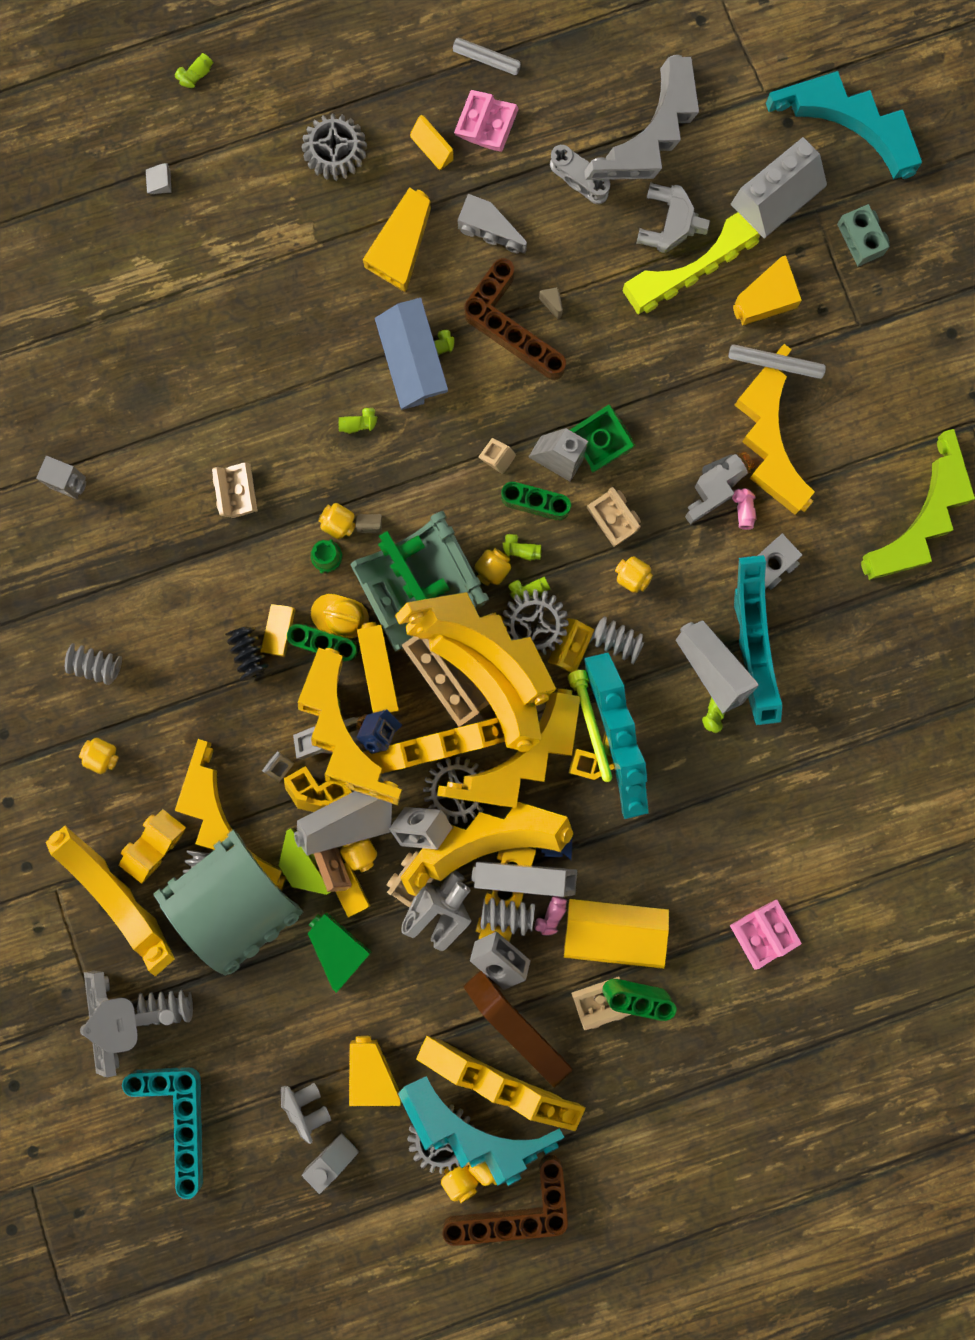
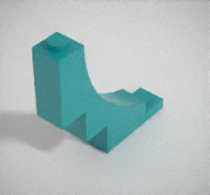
M838 71L771 92L768 96L766 106L769 112L774 110L783 111L792 106L795 117L821 118L833 121L856 132L872 145L883 158L893 179L912 177L922 164L903 109L880 116L871 90L847 97Z

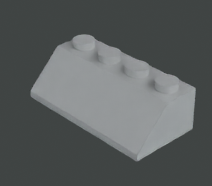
M802 137L742 186L733 199L731 206L765 239L827 186L820 154Z

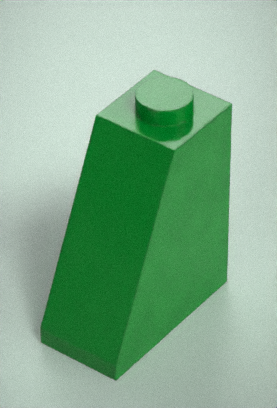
M325 913L323 916L318 914L309 924L312 929L308 932V936L332 989L337 993L369 956L371 951L328 913Z

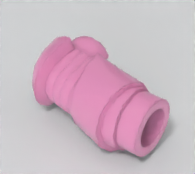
M746 488L742 490L737 489L734 491L732 499L738 503L739 528L745 530L753 529L755 520H757L753 499H756L754 493Z
M552 896L545 919H536L535 930L541 931L542 935L557 933L559 921L566 912L567 900Z

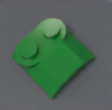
M611 405L605 406L570 429V431L588 441L584 457L589 463L592 473L620 456L627 455L631 449L636 447L629 432Z

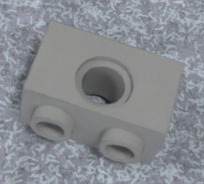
M49 456L45 457L36 479L52 490L77 499L78 495L82 494L86 487V477L69 464Z
M783 533L757 555H764L766 560L765 588L773 589L782 580L779 576L785 570L790 573L800 564L797 560L802 554ZM773 558L779 562L778 570H773L769 567V559Z
M404 807L389 829L400 846L438 850L453 827L442 810Z
M497 931L475 941L470 958L471 963L503 990L526 981L530 960Z

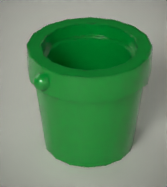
M332 539L329 541L321 540L314 544L310 558L316 569L323 574L324 572L329 573L339 568L342 563L343 554L340 547Z

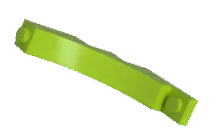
M954 429L944 431L938 436L937 447L940 454H943L944 457L938 458L932 463L929 492L921 512L913 524L893 543L863 556L861 566L864 574L868 575L869 580L921 567L932 562L926 540L947 535L953 531L948 509L968 504L975 499Z

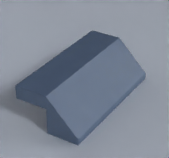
M417 298L398 303L375 317L401 410L422 405L425 398L447 393V384L422 299Z

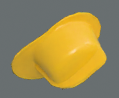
M336 594L320 596L311 608V618L318 629L346 638L358 637L357 629H361L362 624L369 623L367 609L362 603Z

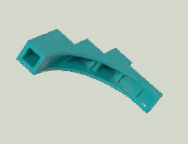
M764 555L739 558L737 589H735L734 608L740 625L739 646L745 669L759 685L748 697L756 725L779 723L782 717V702L776 683L768 635L765 600L766 560Z
M609 653L585 658L586 671L606 731L619 787L622 814L624 819L648 814L645 783L647 782L646 763L637 745L635 723L626 706L623 682Z
M427 1076L404 1086L398 1093L425 1150L432 1147L438 1150L450 1144L461 1168L469 1164L471 1168H474L486 1162L497 1186L505 1182L510 1186L522 1179L520 1174L527 1169V1164L538 1159L536 1154L542 1151L545 1154L553 1152L559 1148L557 1143L564 1138L560 1128L539 1139L511 1140L486 1134L456 1116L436 1094Z

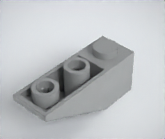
M468 194L458 218V229L467 236L473 237L476 235L481 237L491 245L500 244L505 246L510 252L525 254L527 242L497 208L489 201Z

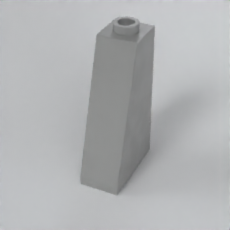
M565 428L542 435L530 453L529 458L571 482L583 462L588 441Z
M703 620L696 624L690 622L680 629L681 633L677 637L676 642L722 714L742 705L759 686L756 680Z
M354 791L297 820V832L294 833L295 842L298 847H302L306 855H311L390 833L392 803Z
M476 862V867L472 870V881L475 882L474 888L566 897L576 894L577 870Z

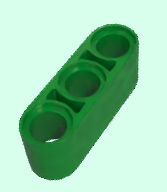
M508 482L502 488V503L509 508L553 520H563L570 513V499L563 494L518 482ZM509 490H515L518 492L519 497L515 500H510L505 494ZM533 496H538L542 499L543 503L540 506H533L530 504L529 499ZM561 502L566 506V510L558 513L553 509V505Z
M295 624L287 631V639L290 644L317 653L319 648L317 640L322 635L326 636L329 640L327 648L338 651L339 655H342L340 650L344 643L352 646V654L349 657L343 656V661L353 660L359 653L358 644L354 640L308 625ZM298 628L303 629L305 632V639L302 642H298L294 638V632Z
M610 979L605 982L602 988L603 995L609 1006L616 1012L668 1021L675 1016L677 1011L672 998L662 988L621 979Z

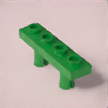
M388 531L379 535L382 542L378 543V546L385 557L387 555L391 556L394 563L390 566L397 578L402 576L406 582L403 589L409 599L414 597L418 601L436 598L450 591L444 578L426 588H420L407 566V558L425 548L419 535L400 546L398 544L395 545Z

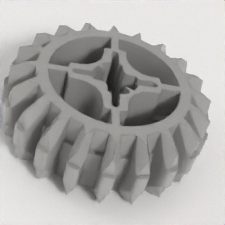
M332 113L331 119L328 120L322 115V122L320 123L314 119L313 124L315 128L307 127L308 135H303L305 143L302 144V151L305 152L303 155L304 160L309 161L308 167L310 169L315 168V173L318 176L323 173L324 178L327 180L330 175H333L334 180L337 181L339 174H342L346 179L348 171L355 174L354 166H362L360 159L366 158L364 150L367 149V143L364 142L365 134L360 132L361 128L358 124L354 125V121L351 118L345 122L343 114L339 119H336L335 114ZM338 133L347 135L351 140L340 137ZM334 140L336 141L335 154H333L332 150L334 146ZM317 154L328 156L331 162L320 158ZM348 155L343 160H340L343 156Z
M534 589L533 596L529 597L526 590L523 591L525 599L522 600L519 595H515L514 598L517 604L515 605L510 601L507 603V606L512 611H503V615L509 618L505 619L503 624L504 626H509L507 632L509 635L512 634L510 636L511 640L523 638L515 629V620L527 628L526 638L531 637L532 641L540 632H551L546 638L533 641L536 649H541V653L546 655L545 647L548 646L550 650L554 651L555 645L553 642L555 641L558 644L563 642L558 635H567V631L561 628L569 625L568 620L562 619L567 616V611H559L563 607L562 602L554 605L556 601L555 595H552L547 600V591H543L541 597H538V591ZM537 604L533 612L519 614V611L524 607ZM544 607H547L555 616V625L550 624L549 621L542 617ZM537 615H538V617H539V623H542V624H541V625L536 624L535 628H533V630H531V622H530V623H528V622H529V621H534L535 618H537Z
M456 757V764L452 765L450 758H446L447 767L444 768L438 762L437 766L440 771L438 773L434 769L429 771L435 776L434 779L425 778V782L431 783V788L424 787L423 791L431 792V796L425 797L424 800L425 802L433 800L434 804L430 805L428 809H435L437 807L446 814L448 821L450 816H453V823L458 824V817L462 816L463 822L468 823L467 814L470 813L471 817L475 819L476 814L473 811L476 808L480 812L484 811L483 807L479 806L480 802H474L471 807L466 809L464 800H461L460 804L458 799H454L459 812L447 810L438 800L448 797L437 796L436 787L439 779L447 772L450 782H453L454 778L456 783L463 784L458 781L455 770H462L470 775L477 774L475 770L479 765L475 763L472 768H469L470 759H466L464 765H460V757Z
M450 1104L449 1109L452 1112L454 1111V1105ZM460 1108L455 1115L460 1118L463 1110ZM465 1116L461 1120H463L465 1123H469L470 1117ZM410 1125L409 1131L414 1134L409 1135L407 1140L415 1144L409 1146V1151H418L413 1157L414 1161L423 1158L420 1165L421 1168H425L429 1163L431 1164V1173L435 1171V1166L440 1167V1174H444L446 1166H448L449 1171L454 1169L452 1165L454 1163L461 1167L455 1154L444 1158L435 1157L441 1150H447L452 1153L453 1150L450 1144L438 1150L432 1147L427 1152L414 1126Z

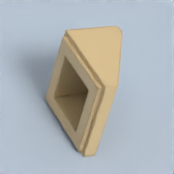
M492 438L478 458L503 474L514 460L516 454L509 446Z

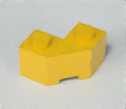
M605 732L602 743L610 770L614 769V763ZM575 749L568 773L592 780L601 777L596 755Z
M306 766L284 778L285 789L296 807L306 811L315 812L352 793L350 789L330 782H325L318 786Z
M163 809L156 816L151 814L143 824L145 830L141 837L134 844L128 843L121 852L123 857L119 866L141 884L163 862L161 859L170 849L174 848L186 829L183 824Z

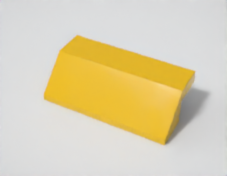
M569 899L564 958L664 969L669 932V910Z

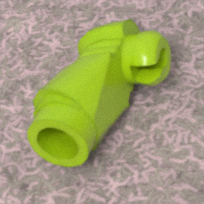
M202 53L187 71L183 67L178 68L175 78L180 80V85L187 88H195L194 84L210 72L214 62Z
M449 330L439 331V340L434 341L438 356L447 351L451 353L455 343L454 337H451Z
M364 408L362 416L339 417V432L351 434L363 429L373 430L378 418L375 416V409Z
M507 534L505 536V543H502L508 557L514 555L528 561L541 560V545L518 543L517 535Z
M545 577L524 586L521 585L519 580H516L508 586L511 590L510 596L514 600L515 595H519L522 600L525 599L523 591L526 590L529 597L533 596L534 589H537L538 597H541L543 591L551 590Z
M712 697L708 706V713L706 717L702 718L706 730L718 733L723 728L721 720L722 718L724 719L725 713L722 714Z

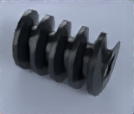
M242 627L225 634L226 636H232L227 640V643L235 645L230 650L231 654H239L234 658V663L241 664L237 668V672L245 673L240 677L241 681L260 677L265 674L264 670L269 667V664L260 663L266 656L257 654L263 648L262 645H254L259 636H251L256 627Z

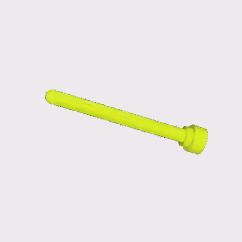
M577 670L568 675L569 684L580 696V704L602 779L605 782H610L612 780L611 770L586 689L589 683L587 671Z

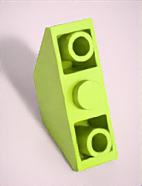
M290 828L286 831L279 867L293 888L326 895L331 893L327 892L314 854L306 855L302 847L297 846L294 838V833L297 831L294 828Z

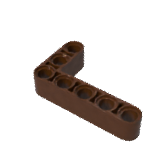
M506 258L498 259L466 301L464 306L466 321L551 380L560 379L565 372V357L494 308L514 280L513 263ZM505 269L509 274L503 277L498 275L497 272ZM491 288L496 293L492 296H487L483 291ZM477 307L482 312L479 315H472L469 310ZM492 321H498L501 323V327L493 329L489 324ZM511 335H518L521 337V340L513 343L508 338ZM532 348H537L541 351V354L533 357L528 351ZM557 362L561 368L559 370H552L548 364Z
M481 970L463 986L488 1022L554 1088L573 1071L566 1060L508 1002L495 982Z
M546 1155L539 1164L543 1207L451 1216L445 1220L442 1235L445 1242L449 1245L458 1246L562 1235L568 1227L563 1169L559 1158L555 1155ZM547 1164H555L558 1170L554 1174H547L544 1171ZM550 1190L560 1192V1196L556 1200H550L546 1195ZM553 1216H559L563 1219L562 1223L558 1226H552L549 1220ZM533 1218L537 1221V1225L530 1229L523 1225L524 1221ZM501 1221H509L512 1227L507 1231H502L498 1225ZM477 1223H482L487 1229L483 1233H476L473 1230V1226ZM455 1225L461 1229V1233L453 1236L448 1233L447 1229Z

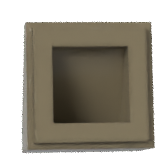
M556 287L541 290L539 293L540 301L557 319H560L563 308L559 289Z
M359 514L356 520L357 532L381 533L382 515Z

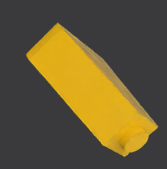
M782 256L738 295L735 305H733V310L736 318L741 320L742 326L796 309L802 300L787 257Z
M356 1036V1040L350 1042L349 1106H400L402 1102L398 1095L400 1091L378 1041L371 1040V1036Z

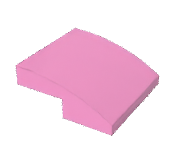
M471 90L454 134L471 143L502 152L519 109L516 104L495 100L492 94Z
M778 900L762 906L730 925L754 970L760 969L775 958L787 954L802 944Z

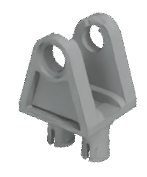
M455 870L447 876L441 887L426 883L415 896L405 916L401 928L402 933L414 938L437 914H440L441 917L432 934L431 941L434 942L435 949L439 951L447 949L471 922L462 903L470 892V888L462 883L465 879L463 878L464 876Z

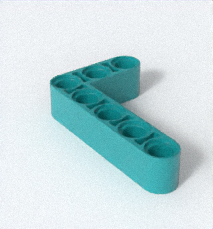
M190 1067L134 1070L122 1082L123 1091L128 1096L173 1095L175 1189L178 1196L182 1199H191L198 1193L203 1184L200 1074L197 1070ZM182 1075L191 1077V1087H186L182 1084ZM157 1076H162L166 1079V1088H161L157 1085ZM132 1077L140 1079L142 1084L140 1089H135L131 1085ZM183 1101H189L192 1104V1112L189 1113L183 1110ZM183 1127L192 1129L194 1133L193 1138H187L183 1135ZM184 1153H190L194 1157L193 1164H187L184 1161ZM184 1180H192L195 1184V1189L188 1190L184 1186Z

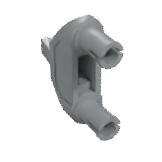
M650 182L647 199L668 202L669 210L664 231L657 233L640 228L636 244L656 247L659 252L667 253L686 240L687 236H694V233L707 234L710 220L700 218L698 213L693 212L694 207L681 186L672 185L670 188Z

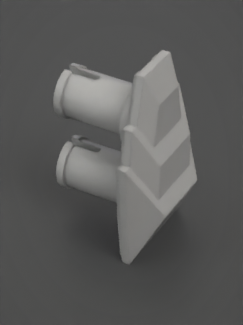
M315 1083L296 1093L292 1092L290 1087L282 1086L281 1108L286 1111L290 1122L296 1126L300 1137L306 1143L311 1144L313 1141L310 1135L311 1131L331 1121L325 1106L305 1117L302 1115V1106L321 1097Z

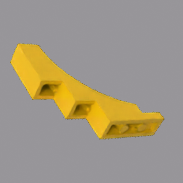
M784 344L776 354L788 356L792 349ZM764 367L735 404L738 409L756 422L742 442L764 459L749 479L796 515L800 510L805 512L812 504L813 500L810 497L815 491L798 475L789 461L781 440L778 417L779 401L787 376L781 372L782 370Z
M467 592L407 602L395 615L399 624L410 622L413 625L420 622L426 633L449 637L483 655L509 680L524 705L532 703L541 705L547 702L549 695L556 690L531 637L511 640L499 615L479 618Z
M409 622L406 625L407 635L416 636L420 639H429L430 651L456 666L479 688L498 718L507 748L528 752L542 740L536 704L524 705L512 684L493 663L459 641L438 634L426 633L420 622L413 625Z
M318 648L298 700V710L319 716L311 737L312 745L333 752L325 772V781L398 805L402 789H399L397 784L390 781L379 782L382 768L371 761L359 749L342 720L338 706L337 686L343 665V656L331 648H326L325 650Z
M558 689V692L551 693L539 722L542 739L528 752L518 751L511 758L490 770L464 776L463 784L448 782L447 787L439 786L437 796L516 808L521 779L544 782L548 753L572 756L580 696L572 695L573 691L567 689Z
M493 718L392 744L385 751L373 754L369 751H364L363 753L382 768V773L499 744L505 742V738L498 718Z
M198 739L175 811L202 819L203 822L196 844L215 850L213 845L219 840L221 842L228 837L227 834L232 831V828L221 807L217 788V770L204 767L205 763H209L211 760L213 749L210 747L212 743ZM248 849L267 876L282 891L287 879L283 876L282 870L262 860Z
M517 802V807L512 808L505 819L479 812L466 830L451 825L453 828L438 850L422 848L400 878L408 894L416 896L426 885L429 878L442 881L459 867L490 853L523 847L544 848L561 852L564 846L570 842L573 831L568 817L521 802Z
M64 826L59 831L54 832L46 842L51 856L61 863L98 901L121 930L133 950L142 956L148 971L157 976L175 958L156 919L135 901L130 888L110 872L105 859L69 828Z
M426 1036L416 1058L455 1085L473 1089L491 1102L508 1106L531 1121L576 1131L585 1111V1107L579 1103L564 1100L554 1093L503 1073L440 1039Z

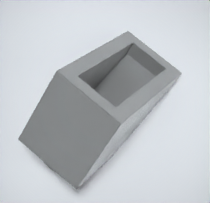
M341 1133L305 1168L302 1176L320 1194L338 1177L359 1151Z

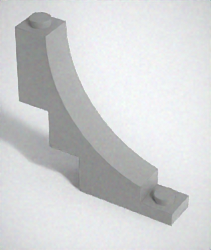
M681 55L668 57L660 68V98L650 124L633 139L613 147L606 158L593 159L584 170L586 180L655 178L662 169L660 151H672L681 140L678 123H691L699 113L691 57H682Z

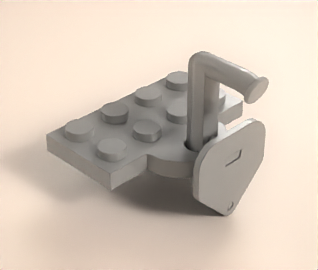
M84 972L89 1020L81 1026L80 1033L93 1043L96 1073L104 1077L116 1076V1069L119 1068L117 1053L128 1051L135 1046L137 1042L136 1026L157 1022L170 1025L175 1020V1014L168 1009L135 1014L133 1004L128 999L117 998L108 1000L106 992L109 991L110 986L108 976H104V972Z

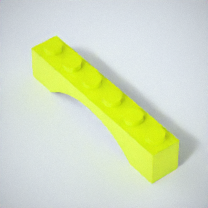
M736 213L726 219L716 243L697 261L671 271H643L624 284L623 293L638 315L644 311L649 313L664 298L670 300L676 296L678 290L683 286L688 288L694 285L699 280V276L704 273L709 275L717 270L718 265L723 261L730 262L739 255L738 252L746 248L749 250L759 243L760 234L739 213Z

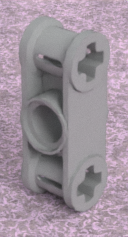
M566 145L554 147L551 152V170L592 203H604L609 194V179L586 180L584 170L589 165V162L581 158Z

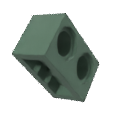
M869 204L842 215L837 224L857 267L883 256L889 248V238L885 232H882L878 224V215L874 210H871ZM855 221H862L865 227H859ZM866 242L873 243L875 249L867 247Z

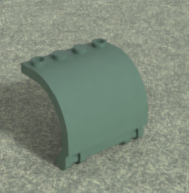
M440 511L432 515L430 521L425 526L396 544L400 546L419 535L425 548L408 557L406 564L420 588H426L444 578L450 591L440 597L467 592L475 609L478 610L489 601L486 593L482 592L480 588L481 582L473 573L454 536L455 532L452 526H448L444 511ZM379 551L357 559L350 565L396 652L403 649L402 644L413 636L407 635L406 625L408 623L399 624L395 615L407 602H413L416 599L414 597L409 599L403 589L406 582L402 576L397 578L390 565L394 562L391 556L387 555L385 557L383 552Z
M234 829L227 834L228 837L221 842L219 840L213 845L215 848L213 852L178 880L173 877L167 882L168 885L164 889H158L153 893L160 904V908L188 946L209 967L225 976L235 972L239 968V964L245 959L255 956L259 952L260 947L267 942L275 940L281 930L286 926L296 923L299 916L304 913L300 906L289 899L267 876Z

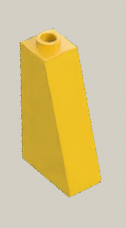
M409 187L363 258L366 269L404 292L408 289L431 210L429 197L421 190L415 191Z
M376 622L362 624V628L357 629L373 713L387 709L392 715L399 714L382 626H376Z

